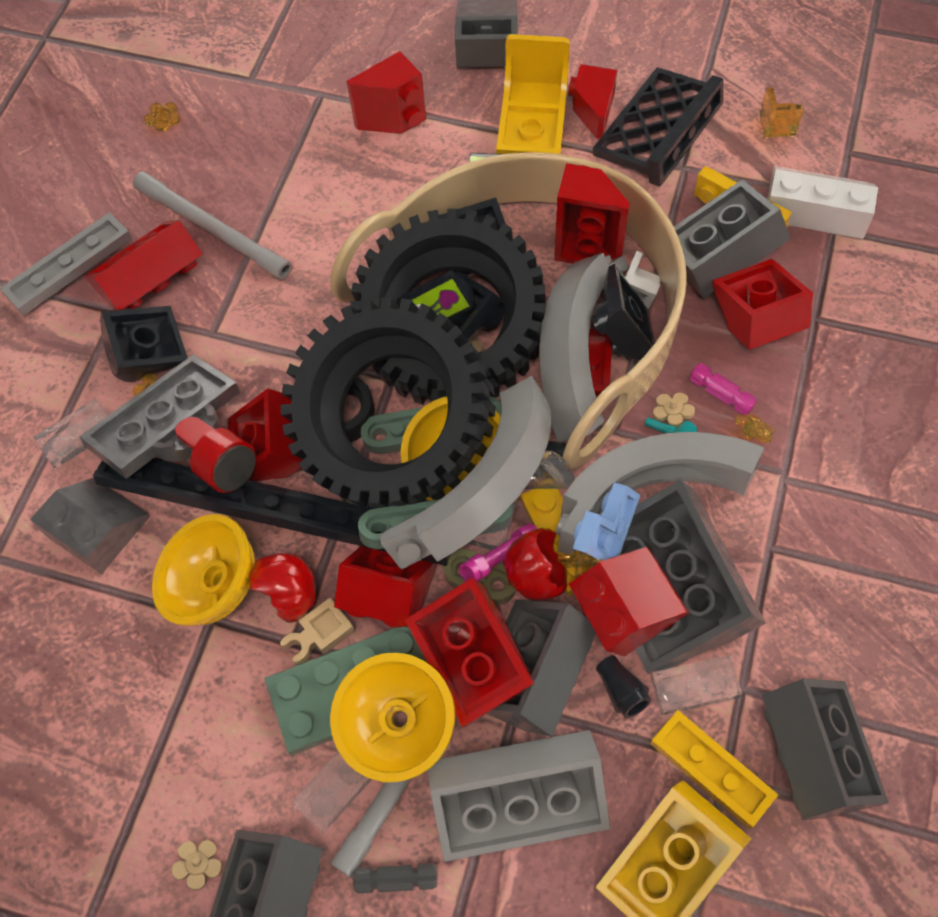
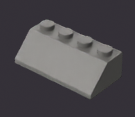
M590 730L442 758L428 770L430 793L444 862L610 829L601 759Z

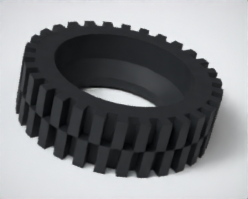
M447 209L446 219H439L437 210L427 211L429 221L424 223L420 222L417 214L409 218L411 228L404 230L400 223L396 224L391 228L394 235L391 241L384 234L376 240L380 250L379 253L369 249L364 257L369 268L359 265L356 275L360 284H352L351 293L355 301H350V305L358 313H361L360 301L371 299L379 308H381V298L391 297L397 303V298L412 291L424 279L444 271H465L485 279L497 291L505 308L504 320L498 337L487 350L479 354L490 374L487 379L493 385L495 393L493 397L500 396L499 385L504 383L507 388H510L517 384L515 374L518 372L524 377L530 369L529 358L535 361L539 354L546 296L543 274L540 266L537 267L536 256L533 251L529 250L526 252L525 240L520 235L513 239L512 228L505 223L497 231L495 218L486 215L483 222L479 223L477 212L467 210L465 219H459L457 209ZM394 357L371 365L389 387L394 384L397 393L405 398L408 393H411L414 402L424 405L426 398H430L432 402L447 396L445 387L438 374L430 366L419 360Z
M391 297L381 298V308H379L371 299L360 301L361 313H358L351 305L340 309L344 320L339 322L330 315L323 320V323L329 330L322 335L314 328L307 335L314 342V345L310 350L300 345L295 352L297 356L303 359L300 367L289 364L286 374L294 378L295 382L294 385L283 384L281 393L292 400L291 404L281 405V416L292 421L290 424L282 425L284 435L296 441L288 445L292 455L302 459L298 464L304 472L314 476L312 478L313 481L319 486L328 489L329 492L355 504L376 509L412 505L425 502V499L428 497L440 500L445 496L443 488L450 486L454 489L462 482L458 478L460 473L464 470L469 474L476 467L471 462L473 456L477 454L483 457L487 450V447L481 441L483 436L490 438L492 436L494 427L488 422V417H495L496 406L489 399V397L495 396L493 385L487 379L490 376L489 371L482 362L477 350L461 330L454 326L442 313L437 315L431 307L423 303L418 308L412 300L401 298L399 307ZM394 357L419 360L430 366L438 374L446 390L448 412L440 436L425 453L408 462L381 464L366 459L352 446L344 428L343 407L352 383L366 368L381 360Z

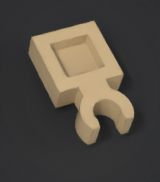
M328 598L299 620L300 625L304 629L301 633L286 635L280 644L285 651L293 645L301 646V651L292 658L297 666L309 660L311 650L315 647H318L324 655L355 630L342 611L334 608V601Z

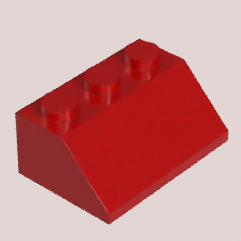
M566 163L557 195L554 261L573 264L603 253L604 256L610 255L611 260L623 256L630 203L601 169Z
M180 220L165 221L84 277L113 310L134 309L143 303L141 297L149 291L156 294L166 288L171 283L168 278L179 271L183 275L196 267L198 263L195 260L203 254Z

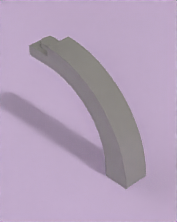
M603 253L573 263L558 278L548 298L540 334V371L543 393L551 411V425L558 442L569 440L576 425L596 399L589 363L590 321L597 298L604 288L608 267L615 263L621 273L629 269L625 256L611 260L610 255L604 256ZM602 413L595 420L586 436L605 422Z
M532 376L499 393L502 413L497 433L483 458L468 476L429 508L380 534L381 545L401 570L431 554L438 562L456 552L495 522L527 486L543 458L551 430L549 403Z
M679 432L649 436L613 449L588 466L573 481L564 494L561 519L556 528V534L560 535L558 552L569 557L574 555L576 551L573 549L575 543L574 532L577 524L583 520L586 510L596 514L602 512L603 499L611 491L614 482L636 490L652 484L682 480L722 487L744 496L765 447L725 435Z

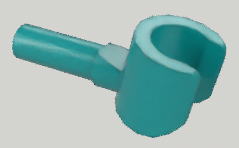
M649 417L645 422V426L663 433L698 431L696 425L687 420L683 421L677 428Z

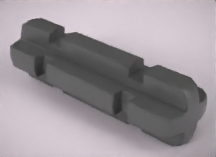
M418 864V868H413L412 865L377 867V871H373L371 867L357 868L353 873V888L358 894L373 893V889H378L379 892L413 890V887L419 886L420 890L434 889L437 887L438 882L437 868L434 864Z

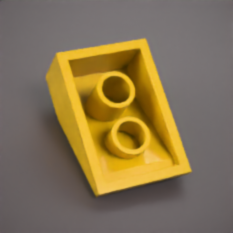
M682 780L671 788L596 888L627 917H690L752 838Z

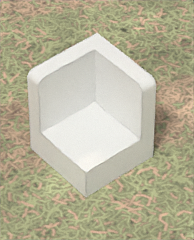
M636 251L625 278L649 309L658 292L661 279L658 275L638 268L643 253Z

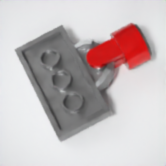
M194 354L79 436L88 450L125 479L154 457L165 461L190 459L191 470L198 478L216 491L228 493L238 489L247 482L256 464V452L253 446L229 429L220 428L219 419L215 412L240 393L237 383Z

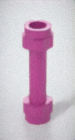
M528 523L513 532L511 539L483 556L476 554L459 566V572L463 580L466 582L473 577L480 581L487 577L493 567L503 562L511 543L523 534L537 529V527Z

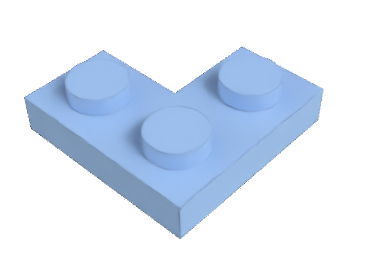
M614 482L611 491L603 499V514L599 515L586 510L583 520L577 524L574 532L575 543L573 549L599 562L619 556L641 495L626 485Z

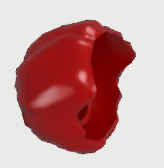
M537 528L523 534L511 543L503 560L508 584L530 601L549 600L558 597L567 588V569L562 564L560 554L554 550L556 532L551 529Z
M288 553L272 554L255 561L250 572V589L269 596L272 606L278 611V617L287 623L297 622L302 619L312 608L316 599L317 587L311 568L307 566L300 556Z

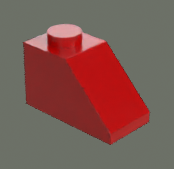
M580 64L577 77L572 76L570 79L568 96H573L572 110L596 139H600L605 133L615 95L617 70Z

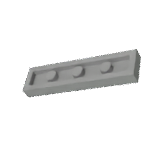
M109 212L2 286L0 290L24 316L132 240L129 231Z

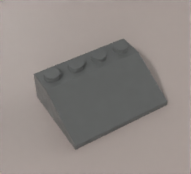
M679 480L637 505L620 555L644 547L650 548L689 614L647 641L648 651L644 644L636 648L647 674H652L662 668L728 644L766 624L695 490L682 480Z

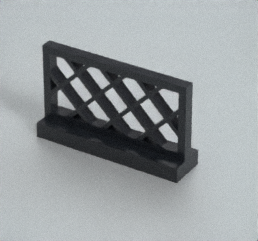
M657 67L592 148L593 156L649 175L650 184L661 187L722 106L724 78L712 75L705 82ZM659 80L672 84L660 89L655 88ZM689 90L699 92L697 95L683 98L682 92ZM676 94L678 100L664 104L661 103L660 98ZM655 101L656 106L640 110L639 105L641 103ZM682 109V115L667 118V112ZM660 114L662 121L645 124L644 118ZM639 121V127L623 130L624 124ZM666 129V136L651 140L650 133ZM644 135L645 142L629 146L627 139ZM622 141L624 145L623 148L615 150L606 148L609 144ZM649 150L651 153L646 161L633 157V154Z

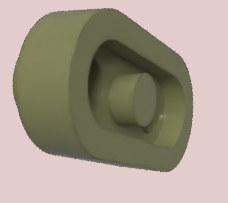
M462 548L451 554L447 566H443L445 579L450 586L456 588L465 582L461 576L457 575L456 571L462 563L479 553ZM503 563L493 567L491 573L479 581L485 585L496 605L509 602L516 594L513 586L508 584ZM494 582H502L505 588L501 591H495L491 588V585Z

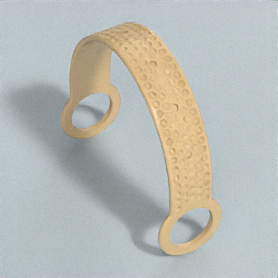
M527 152L491 156L455 167L433 178L411 193L393 210L373 214L357 226L338 252L330 276L332 294L338 301L343 303L355 301L351 293L352 286H348L346 282L347 270L351 259L359 246L374 232L388 228L389 240L391 241L394 238L391 228L398 223L401 224L404 230L411 228L409 218L418 214L420 222L424 223L429 221L427 211L437 210L438 215L447 213V209H460L495 197L498 204L512 202L557 204V195L566 163L601 169L630 203L626 232L645 251L661 279L667 304V324L647 354L627 375L617 378L607 386L584 413L573 430L563 453L562 462L566 469L575 470L581 467L601 449L618 427L623 417L652 386L667 360L686 294L687 279L683 249L674 226L654 198L633 179L610 167L578 157L553 153ZM619 396L612 414L602 429L580 450L581 444L595 420L610 402Z

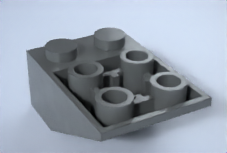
M457 0L455 16L457 67H505L506 37L510 34H518L517 0Z

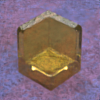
M766 87L759 112L764 138L796 136L804 111L803 105L794 103L777 104L773 87Z

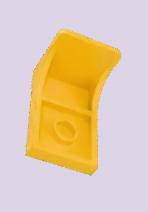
M510 34L506 37L505 81L496 154L527 152L561 154L568 89L570 40L566 37Z

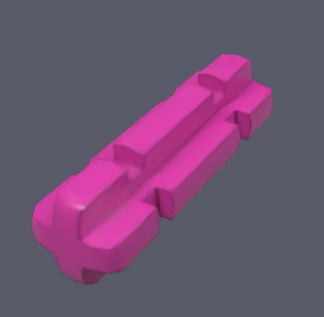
M703 363L695 366L689 378L691 382L699 387L706 386L705 391L729 406L731 403L734 404L735 407L733 409L742 415H747L751 412L757 401L755 396L747 391L740 392L741 387L717 372L712 374V369Z

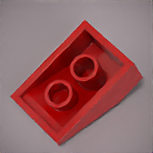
M470 578L405 619L427 663L436 669L447 683L453 697L455 715L462 727L465 728L535 684L503 616L485 585L475 578Z

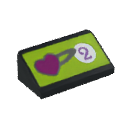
M450 270L397 298V304L400 307L401 298L412 300L418 308L423 303L431 307L437 315L442 313L449 320H452L473 308L474 289L453 270Z

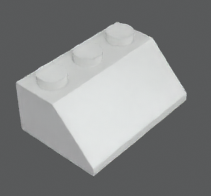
M774 166L767 199L793 212L788 224L789 226L864 239L875 214L878 187L869 182Z

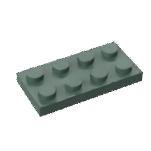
M409 627L393 628L265 678L290 756L333 740L330 727L333 698L342 680L359 663L384 653L409 654L427 662Z

